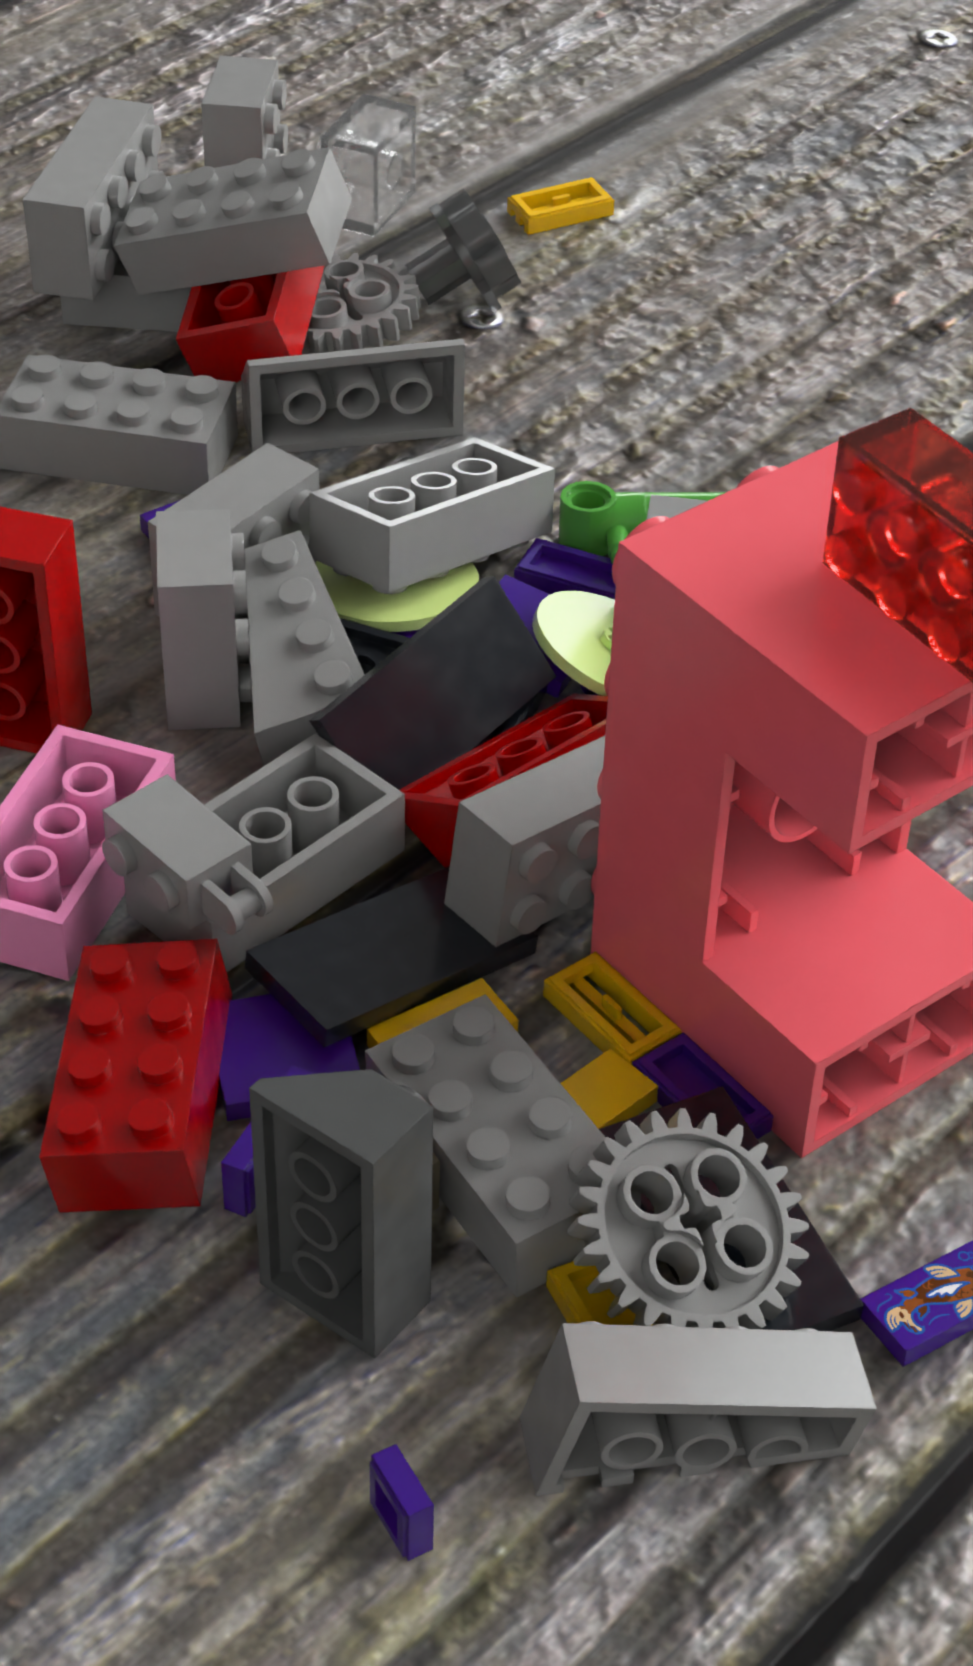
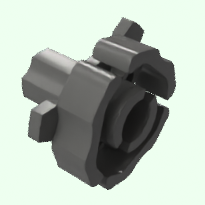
M463 188L440 204L436 203L429 208L446 239L404 266L407 267L410 275H415L416 285H418L428 305L469 279H472L494 313L502 308L497 299L522 282L493 228Z

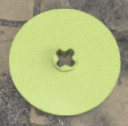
M319 561L315 562L339 618L388 632L420 630L479 582V574L475 565L467 563L449 570L446 576L428 578L409 585L401 593L384 594L375 591L372 585L352 576L337 574L333 571L332 567Z
M561 591L545 597L539 604L532 623L533 632L540 647L551 661L569 677L596 694L607 696L604 680L611 661L615 600L584 591Z

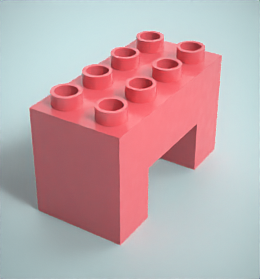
M842 439L780 468L776 466L761 467L745 477L735 489L672 518L666 516L650 518L635 527L624 540L619 541L618 551L612 565V579L616 589L611 661L604 680L608 705L604 762L597 784L598 796L601 799L597 864L591 879L594 907L590 954L596 951L682 1030V1033H685L765 1106L774 1116L772 1132L800 1158L810 1154L973 1053V902L907 849L910 825L913 818L973 786V531Z

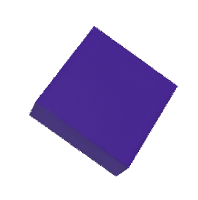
M397 1444L372 1454L371 1461L369 1462L370 1503L402 1557L406 1556L407 1560L410 1561L433 1550L434 1504Z

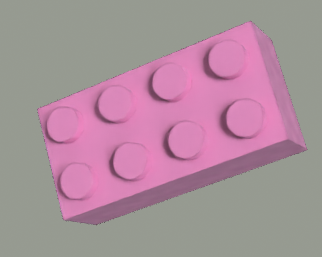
M57 724L0 805V962L70 981L80 964L83 946H92L125 894L124 876H119L112 870L103 854L102 843L105 841L102 810L167 774L176 781L174 754Z

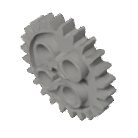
M353 253L348 259L341 260L338 254H333L330 265L324 266L301 355L309 354L310 352L324 353L364 349V347L369 345L372 347H383V339L400 340L399 330L411 331V321L419 319L418 309L421 308V302L415 275H408L406 266L395 268L393 259L378 263V256L372 255L363 261L359 260L358 253Z
M680 1108L669 1120L668 1125H666L657 1110L649 1113L640 1124V1128L629 1120L614 1135L615 1140L606 1137L593 1152L597 1161L589 1160L577 1176L586 1187H579L569 1199L568 1205L585 1215L577 1217L569 1226L567 1232L572 1237L588 1240V1245L581 1250L573 1261L577 1266H596L599 1275L590 1283L587 1290L590 1294L610 1289L615 1295L607 1312L611 1319L630 1309L636 1314L633 1325L639 1326L671 1324L676 1327L725 1328L742 1326L747 1329H763L766 1326L764 1318L772 1321L785 1310L787 1305L782 1297H788L800 1287L802 1282L791 1270H796L809 1257L807 1251L791 1242L797 1240L809 1229V1223L788 1216V1211L802 1200V1196L800 1193L795 1192L780 1193L776 1184L784 1178L788 1169L786 1166H778L769 1170L765 1169L761 1164L768 1149V1145L765 1142L747 1151L740 1146L743 1138V1126L739 1124L725 1137L717 1134V1120L714 1113H709L696 1128H693L686 1108ZM666 1169L671 1170L673 1175L670 1174ZM698 1175L712 1180L719 1189L720 1197L709 1194L699 1182ZM631 1191L645 1195L651 1201L655 1214L644 1212L636 1206L632 1199ZM724 1243L734 1246L741 1252L745 1259L746 1268L736 1265L729 1259L724 1249ZM656 1260L666 1262L675 1269L679 1276L680 1285L671 1284L660 1275ZM704 1281L714 1290H709L708 1288H706Z

